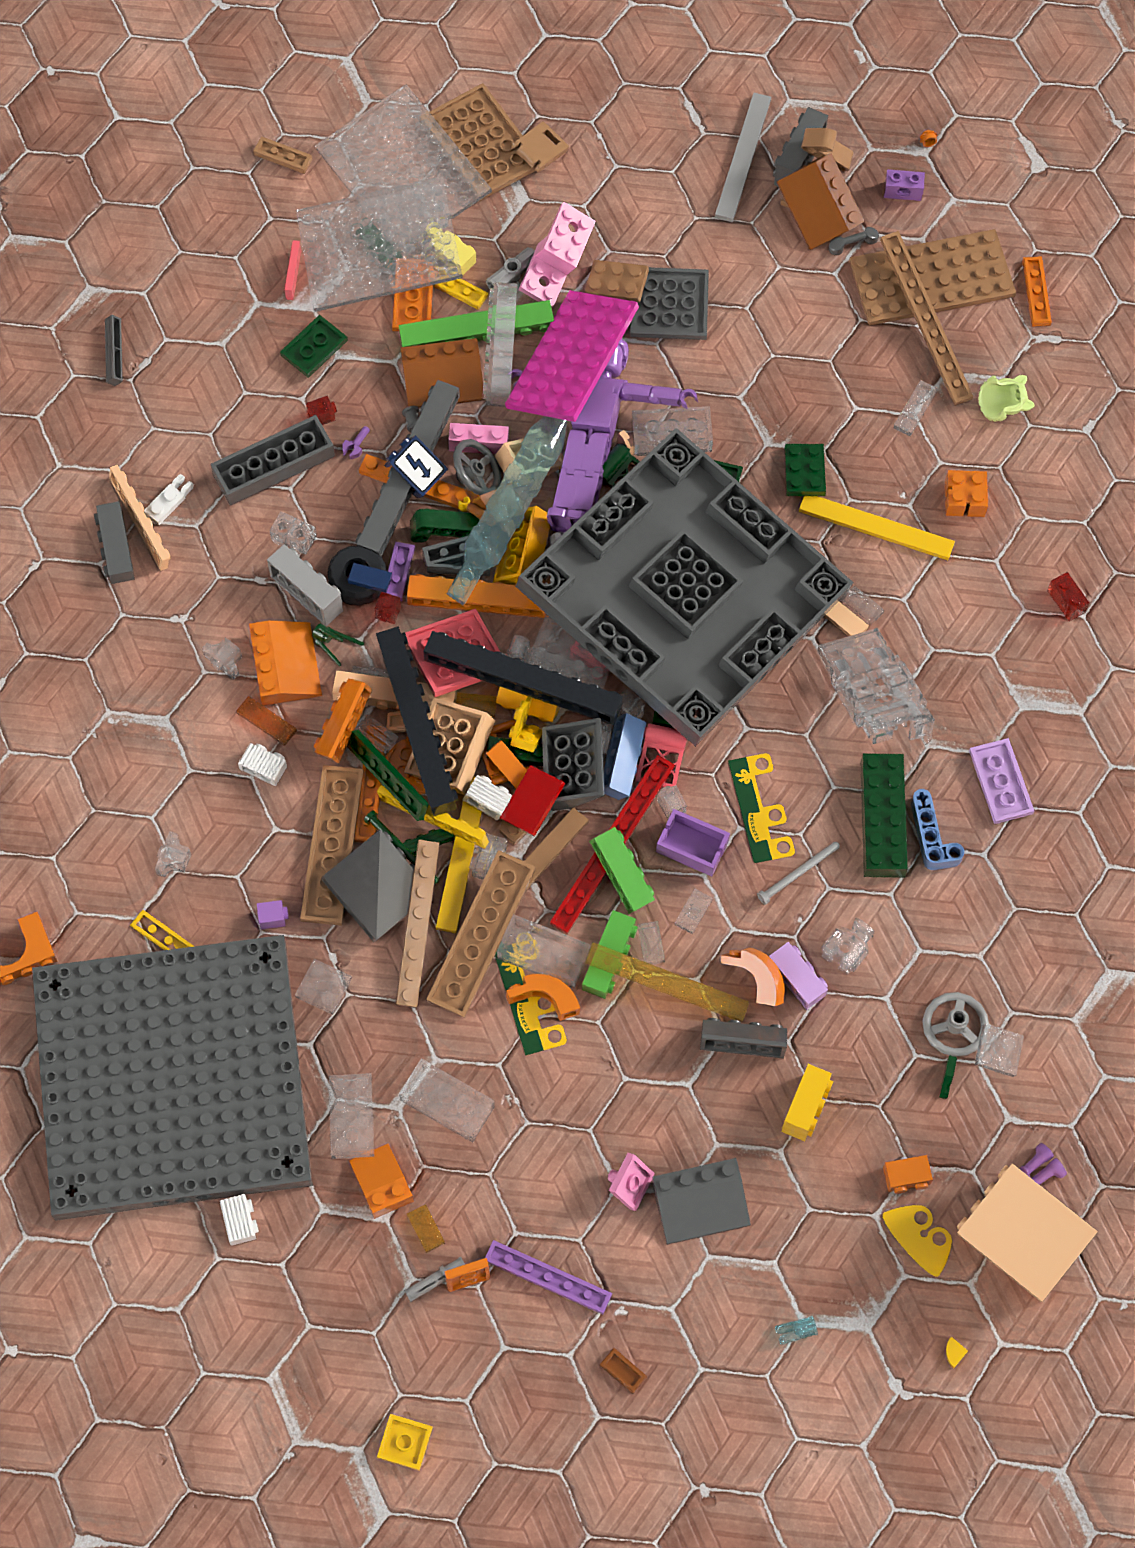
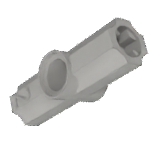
M527 247L516 257L507 259L504 266L486 280L489 289L493 293H499L510 283L517 282L521 274L527 270L535 250Z

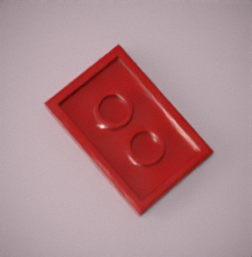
M530 765L500 819L535 837L565 783Z

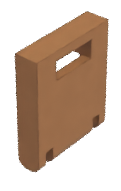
M542 121L512 144V148L514 150L518 148L516 153L532 168L539 162L540 164L535 168V171L539 173L566 153L569 145Z

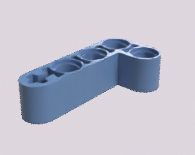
M917 790L913 795L911 808L925 867L930 870H938L958 866L964 856V848L958 843L942 845L932 796L928 790ZM926 817L930 820V822L925 823L921 820V818ZM931 836L934 839V841L929 842L925 839V837ZM955 852L959 857L953 858L949 853ZM935 855L939 860L933 861L929 856Z

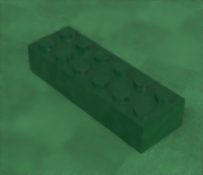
M863 753L860 766L864 877L905 878L908 870L904 754Z

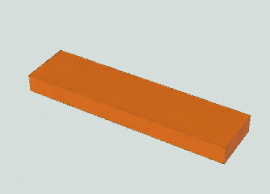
M1042 256L1023 257L1022 263L1032 327L1051 326L1052 320Z

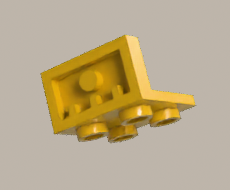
M528 696L525 701H521L519 708L517 707L514 719L516 723L515 726H512L509 737L512 738L511 746L534 752L542 740V730L535 725H526L532 697Z

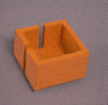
M948 470L945 479L946 516H963L966 504H970L967 517H985L988 508L987 471Z

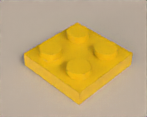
M390 1414L377 1458L420 1471L433 1426Z

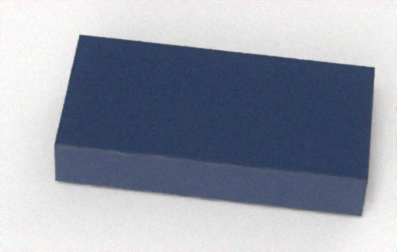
M353 563L348 583L387 593L392 572Z

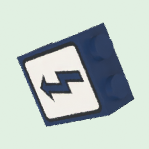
M416 435L411 438L407 436L399 444L401 448L397 452L394 450L386 458L388 462L384 466L386 468L392 466L414 489L412 494L418 499L430 490L448 468Z

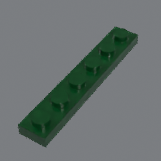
M353 730L347 748L416 821L424 820L429 803L359 730Z

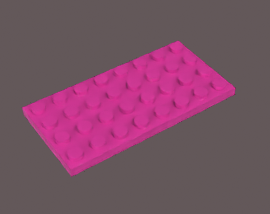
M569 290L554 316V321L550 323L505 402L506 408L576 422L617 348L618 342L622 339L639 308L638 303Z

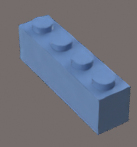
M628 713L618 716L615 721L604 766V793L617 800L629 797L633 790L632 783L637 772V762L641 755V744L647 723Z

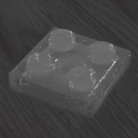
M314 959L295 997L333 1014L352 976Z
M987 1023L983 1024L975 1065L1011 1077L1016 1076L1024 1036Z

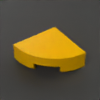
M950 1337L946 1345V1356L949 1364L954 1369L968 1350L953 1337Z

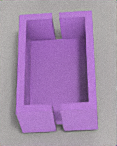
M673 809L666 823V828H664L657 842L656 852L712 877L720 857H722L727 847L730 833Z

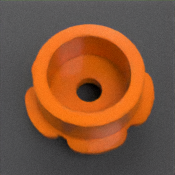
M931 130L924 131L920 136V143H923L924 147L935 145L937 143V133Z

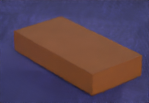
M615 1348L600 1363V1366L632 1394L635 1393L647 1378V1375Z

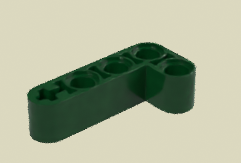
M419 509L410 520V539L415 543L426 542L431 535L461 538L480 533L481 539L490 537V528L487 524L467 512Z

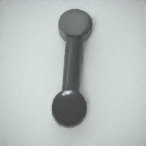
M867 227L864 232L844 238L840 236L835 237L829 243V252L833 255H840L844 250V245L863 239L867 244H875L879 239V233L875 228Z

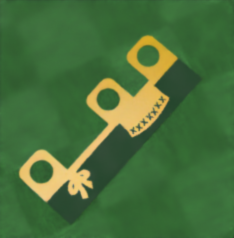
M764 753L728 760L754 863L793 856L795 849L792 839L788 836L771 839L768 829L770 826L786 822L787 818L784 807L780 804L763 807L755 775L773 771L770 755ZM765 758L769 763L767 769H758L755 764L757 759ZM772 809H778L782 813L779 821H772L769 818V812ZM781 841L788 842L790 845L789 852L780 853L777 850V844Z
M534 939L498 948L495 957L506 991L515 984L523 985V976L525 974L521 963L539 958L540 952ZM526 944L532 945L535 949V953L531 957H526L521 952L522 947ZM530 997L510 1004L525 1056L564 1045L567 1041L561 1025L541 1029L538 1016L555 1011L552 1004L546 1010L539 1008L538 1000L541 997ZM552 1030H558L561 1033V1040L557 1043H552L548 1039V1034Z

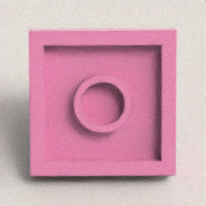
M627 1153L619 1171L611 1170L608 1174V1180L612 1183L609 1191L627 1208L637 1211L655 1173L634 1154Z

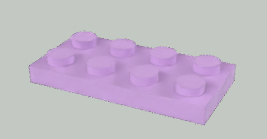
M1009 738L970 748L969 753L994 824L1034 814V808Z

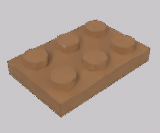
M594 260L584 293L640 303L649 268L647 265Z

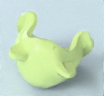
M1019 375L1013 379L1002 378L999 380L996 376H991L987 381H984L978 397L979 406H981L980 410L983 412V415L988 420L996 422L1006 419V415H1014L1020 411L1032 409L1035 405L1028 399L1025 387L1027 376Z

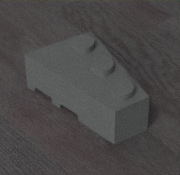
M480 533L422 548V556L427 573L490 576V566Z

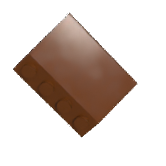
M832 153L823 155L776 181L810 250L865 222Z
M477 338L400 347L408 407L418 406V408H421L423 402H427L429 390L432 385L435 386L437 380L459 388L460 397L457 403L485 400Z

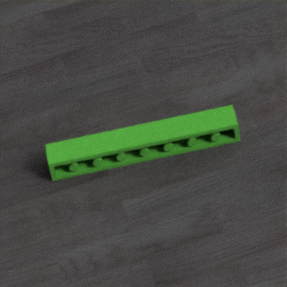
M550 300L402 324L399 325V334L402 347L477 338V341L483 340L488 342L497 337L510 338L515 334L529 335L533 331L546 332L554 318Z

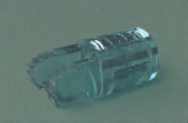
M813 1316L775 1326L776 1333H787L780 1336V1345L818 1335Z

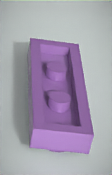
M395 542L388 572H392V578L387 593H382L383 598L402 601L415 545Z

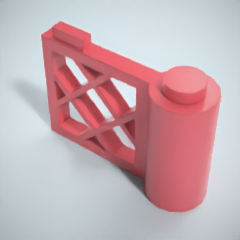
M648 723L644 731L643 738L645 741L640 762L637 765V772L634 776L636 777L635 782L640 783L642 780V770L651 766L654 761H649L646 756L647 748L655 749L663 758L670 753L679 755L677 762L674 763L676 766L675 773L674 771L671 772L674 777L672 784L664 783L662 788L675 790L687 739L674 728Z

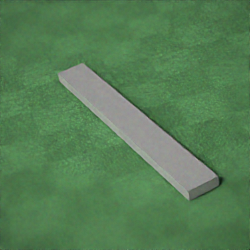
M753 93L715 213V218L729 222L734 221L769 109L770 96Z

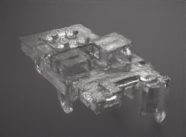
M878 628L818 645V653L831 675V684L846 707L852 723L858 728L863 727L865 734L873 744L893 739V729L897 730L898 725L902 723L904 727H907L908 720H910L909 740L923 737L925 745L931 742L935 719L929 710L925 708L927 700L923 698V694L915 683L906 664L900 661L899 655H894L891 649L887 647V642ZM881 678L885 685L879 686L875 679ZM889 694H893L892 700L890 701L887 697H885ZM881 698L882 701H885V702L880 703L879 700H878V701H876V700Z

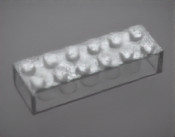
M494 282V288H490L489 306L493 307L488 309V324H491V326H487L486 343H490V345L486 344L485 362H489V364L485 363L484 380L488 382L483 384V399H486L487 406L506 407L505 402L507 399H510L517 284Z

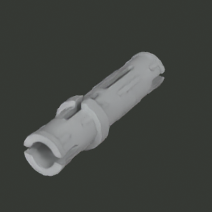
M459 1257L445 1267L443 1265L440 1266V1270L405 1289L404 1291L410 1302L445 1282L444 1271L465 1265L462 1258Z

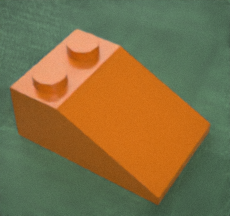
M389 1144L349 1160L374 1219L414 1202L413 1195Z

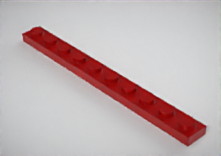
M659 755L656 756L610 828L616 827L617 830L621 831L624 836V844H626L675 768L673 763ZM595 852L550 921L552 926L566 934L569 933L607 874Z

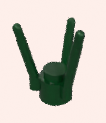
M322 623L318 624L312 633V636L317 639L315 644L320 646L338 666H341V663L324 643H329L333 638L340 642H343V639L361 646L364 645L363 642L335 631L330 627H326Z

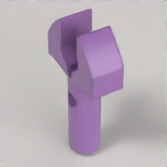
M364 426L353 441H344L342 444L344 456L353 447L354 451L350 454V459L358 458L362 454V448L359 445L370 432L368 427Z

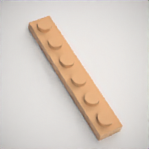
M118 465L110 467L109 479L160 571L167 569L170 560L169 551L162 546L161 537L158 533H155L151 519L146 517L142 503L137 501L133 487L128 485L126 474L120 470Z

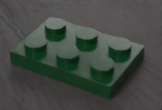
M319 314L280 351V356L309 378L348 341V337Z
M785 444L786 496H826L824 444Z

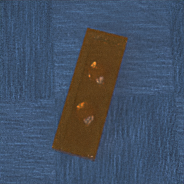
M250 696L236 710L238 715L284 746L297 732L294 726Z

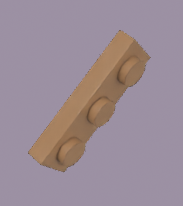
M262 136L253 150L255 156L305 174L313 160L310 154Z

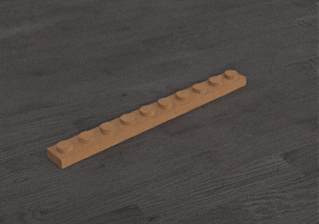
M899 231L882 236L880 241L954 406L972 400L973 394Z

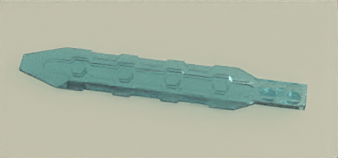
M544 416L530 427L521 443L522 446L512 464H509L506 469L504 478L495 494L490 497L486 510L477 526L473 527L465 541L464 564L447 592L448 596L461 605L467 602L482 573L499 564L516 528H519L531 501L540 491L542 482L551 466H554L563 450L568 420Z

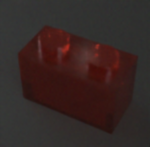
M1068 572L1051 580L1047 591L1069 622L1086 613L1089 601Z

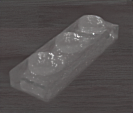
M920 380L893 428L911 437L937 393L938 388Z

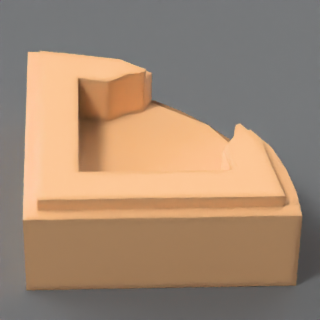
M623 430L619 432L616 444H625L630 449L631 455H633L634 447L630 446L628 441L630 437Z

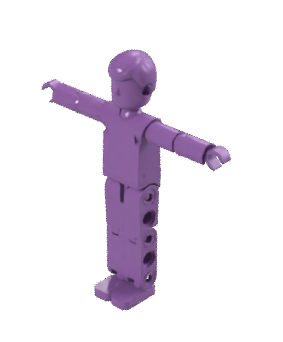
M623 339L618 342L617 348L576 422L571 421L573 429L570 430L553 507L548 508L547 512L549 525L554 532H566L598 502L604 472L602 466L610 452L622 400L679 407L682 405L686 409H688L684 401L686 397L691 396L698 402L697 394L692 389L682 391L679 388L628 383L627 380L614 379L624 370L628 360L629 348ZM519 369L511 370L507 375L508 380L516 376L520 377L523 372Z

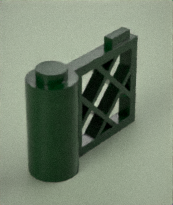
M616 444L609 452L607 460L602 466L604 470L602 483L611 488L616 485L615 482L618 479L623 478L629 473L628 466L631 462L635 465L640 462L631 455L630 449L625 444Z

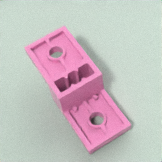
M563 202L559 207L548 235L538 243L518 290L538 302L550 300L552 308L566 276L577 267L596 221ZM568 224L574 226L575 232L569 230ZM540 278L545 280L546 287L539 283Z

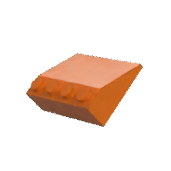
M268 620L250 623L249 627L262 706L322 696L310 622Z
M348 678L347 682L343 681L339 689L341 695L338 701L335 700L330 710L333 713L330 719L327 718L323 724V735L318 737L314 744L316 754L338 764L347 748L351 732L355 730L372 693V689L366 683Z

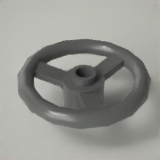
M461 440L455 447L453 455L457 480L477 495H483L498 489L502 479L501 471L492 452L476 440ZM465 447H473L480 451L484 457L480 460H470L462 453V450ZM488 463H490L494 477L493 485L490 488H487L482 478L485 473L484 467Z

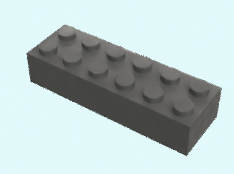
M314 415L210 465L216 482L231 506L335 457L334 445L318 417Z

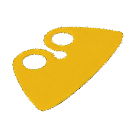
M905 1206L884 1212L883 1219L885 1224L900 1245L924 1270L938 1277L947 1262L951 1249L952 1238L949 1232L942 1227H935L928 1232L927 1237L920 1235L921 1230L928 1229L933 1221L932 1213L925 1206ZM918 1211H923L928 1216L927 1222L923 1225L916 1223L914 1220V1216ZM936 1232L945 1234V1244L936 1245L932 1239L933 1235Z

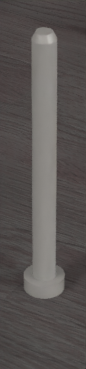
M833 842L765 892L763 890L759 891L757 897L762 904H768L770 902L769 898L839 849V843Z

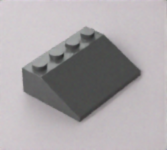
M601 718L542 727L543 771L565 783L551 810L557 811L574 808L605 796Z
M736 1158L652 1177V1186L667 1245L751 1226L742 1178Z

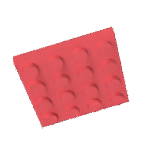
M476 609L405 633L409 643L406 646L411 650L413 659L434 697L483 680L424 661L423 651L432 631L437 633L443 632L449 637L464 639L475 646L481 645L487 650L500 652Z

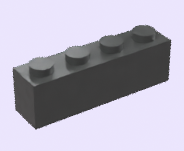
M120 501L97 505V513L94 514L96 525H100V531H97L99 543L103 542L104 547L100 548L102 560H106L107 563L106 566H103L105 577L110 578L111 584L135 580Z

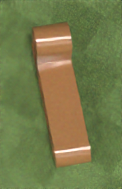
M829 128L805 129L801 146L804 151L816 158L832 153L839 170H850L853 151L836 141L837 132Z

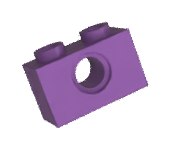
M887 170L884 198L921 201L925 172Z

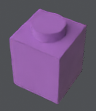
M282 900L257 903L258 920L261 930L285 926V919H289L288 909L283 907Z

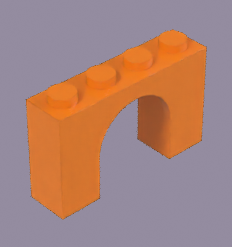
M38 912L18 919L25 937L26 948L22 957L15 963L5 966L0 965V985H8L18 977L32 975L33 967L54 965L55 962H58Z

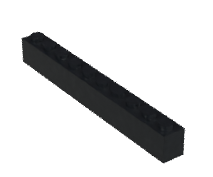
M399 626L376 633L433 816L456 810L455 802L459 801L456 790H451L449 785L453 783L450 771L445 772L444 769L447 762L444 753L440 754L438 748L442 747L439 737H434L433 731L436 730L433 718L428 719L427 713H430L427 701L423 702L421 697L425 695L422 684L417 685L416 679L419 678L416 666L412 667L410 663L414 659L411 650H406L405 647L406 644H409L405 632H400Z
M432 631L423 651L424 661L593 719L601 718L602 722L611 725L615 724L622 707L623 696L616 691H607L595 684L589 685L581 682L578 678H569L557 671L551 672L539 665L525 663L519 658L513 659L501 652L487 650L481 645L475 646L464 639L449 637L443 632L437 633Z

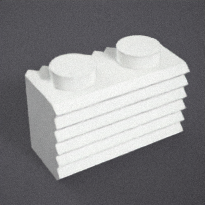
M252 743L248 745L238 763L240 770L274 786H277L279 779H281L287 768L283 755L277 752L270 753L264 746L260 744L253 745Z
M477 775L462 800L498 820L512 795L509 794V790L505 787H497L492 784L488 777Z
M245 1194L220 1200L230 1245L233 1246L255 1240V1233H258L259 1230L256 1220L251 1219L250 1213L254 1212L251 1199L247 1200Z

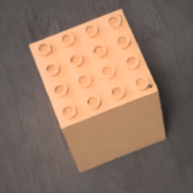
M1011 1164L1010 1167L1005 1165L998 1174L999 1181L996 1184L992 1182L984 1191L986 1197L981 1202L978 1199L970 1209L972 1215L968 1219L964 1217L957 1225L959 1230L957 1234L1022 1288L1042 1302L1098 1231L1014 1164Z

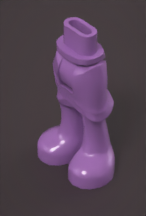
M1043 1143L1038 1144L1035 1148L1036 1155L1027 1164L1019 1168L1029 1177V1174L1054 1157L1052 1151ZM1055 1158L1031 1179L1040 1185L1052 1176L1061 1179L1067 1175V1172L1061 1162Z

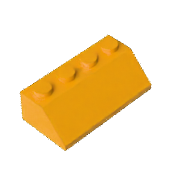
M532 506L519 510V515L510 520L514 530L503 536L493 583L516 584L519 576L544 553L550 530L546 511L538 506Z

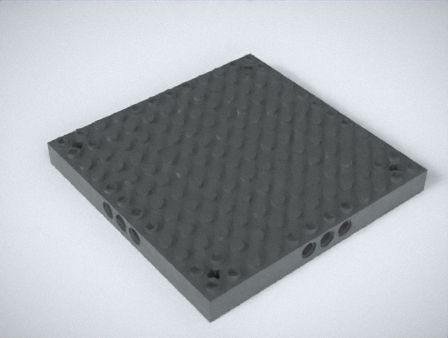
M675 428L519 576L516 587L696 747L836 603L848 593L854 582L681 431Z
M284 935L32 968L51 1215L55 1221L234 1197L242 1194L249 1195L313 1186L287 947ZM265 957L269 958L268 963H263ZM59 984L57 991H54L55 985ZM287 1160L291 1162L290 1168L285 1167ZM72 1189H75L76 1193H74V1197H71L69 1195L72 1192Z

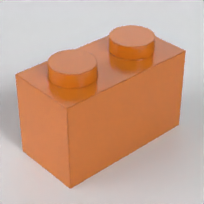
M927 1155L885 1162L883 1166L888 1192L894 1191L895 1194L907 1192V1189L910 1188L923 1190L928 1188V1185L933 1181Z

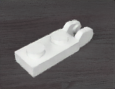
M181 474L178 475L172 484H169L144 510L145 515L160 525L184 501L187 494L193 489L194 484L189 481L179 491L177 488L184 482L185 477Z

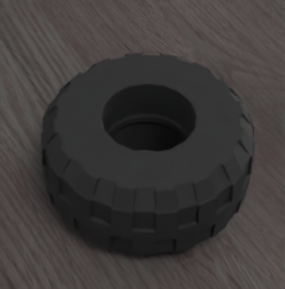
M348 546L338 551L332 557L327 571L328 583L331 586L335 585L340 590L342 602L357 606L369 604L379 598L382 592L349 584L347 575L351 572L353 563L387 571L385 562L380 554L368 548Z

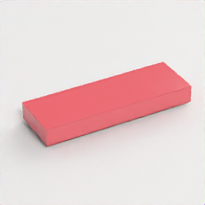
M293 240L284 289L287 300L294 299L301 256L300 241Z

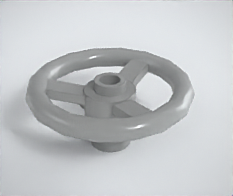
M959 992L944 993L933 999L925 1009L922 1020L924 1034L930 1045L943 1054L955 1057L967 1056L978 1050L986 1041L989 1031L988 1015L982 1005L973 997ZM947 1001H956L955 1009L950 1011L946 1022L931 1026L932 1015L937 1007ZM965 1003L975 1009L980 1018L981 1029L978 1037L967 1027L969 1016L963 1010ZM945 1031H949L952 1034H962L971 1044L964 1048H952L942 1044L936 1039L935 1035Z

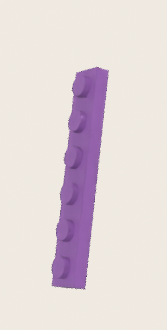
M494 1240L485 1257L488 1263L602 1315L612 1296V1293Z

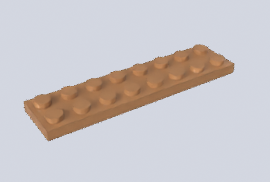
M323 765L300 917L301 922L342 926L345 907L321 878L353 852L363 769Z
M500 850L497 851L426 999L428 1002L463 1018L466 1017L536 870L535 866Z

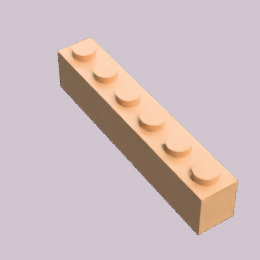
M336 671L332 691L334 701H338L341 695L339 689L343 681L347 682L348 678L362 681L372 689L365 707L370 705L382 710L391 708L400 711L390 678ZM417 682V685L422 684L425 695L421 697L423 702L427 701L429 709L434 698L455 703L456 690L434 697L427 683Z

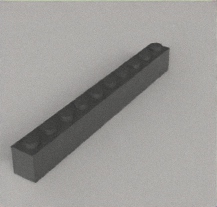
M437 380L435 386H431L428 393L429 398L427 402H423L420 409L421 414L413 422V431L407 435L409 438L416 435L432 452L460 397L458 387ZM393 467L389 471L387 483H383L379 499H376L373 503L371 516H367L365 519L363 532L357 535L355 541L357 546L368 548L380 554L381 557L414 491Z

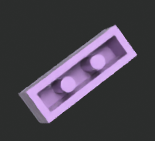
M787 942L769 956L779 968L786 986L806 1010L826 996L828 991L827 983L823 978L816 976L813 966L808 961L805 962L802 959L801 952L795 945L792 946Z

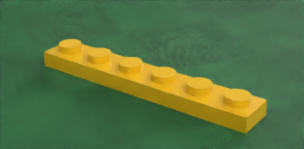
M383 785L380 786L377 793L381 801L409 813ZM430 805L428 806L424 821L481 848H486L489 841L483 829L479 827L473 828L462 819L456 820L451 818L448 813L433 816Z

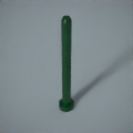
M374 810L369 812L365 816L364 821L367 824L371 823L377 830L387 832L393 841L391 843L395 848L399 847L405 853L406 858L415 865L416 856L377 818L378 814ZM435 875L434 884H437L439 880Z

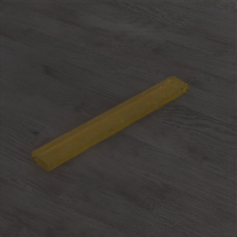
M594 942L585 961L586 964L740 1022H743L749 1005V1001Z

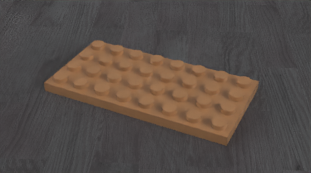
M996 229L906 246L935 312L1016 296V290ZM885 251L850 257L849 263L869 326L914 317Z

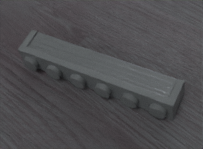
M110 315L105 319L106 383L116 386L123 382L121 318Z

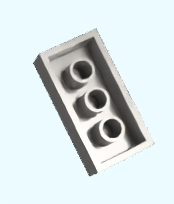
M284 544L267 559L270 577L322 624L327 626L343 612L340 590L335 585L331 586L328 584L324 575L320 572L317 574L307 560L303 561L300 559L295 549L292 547L289 549Z

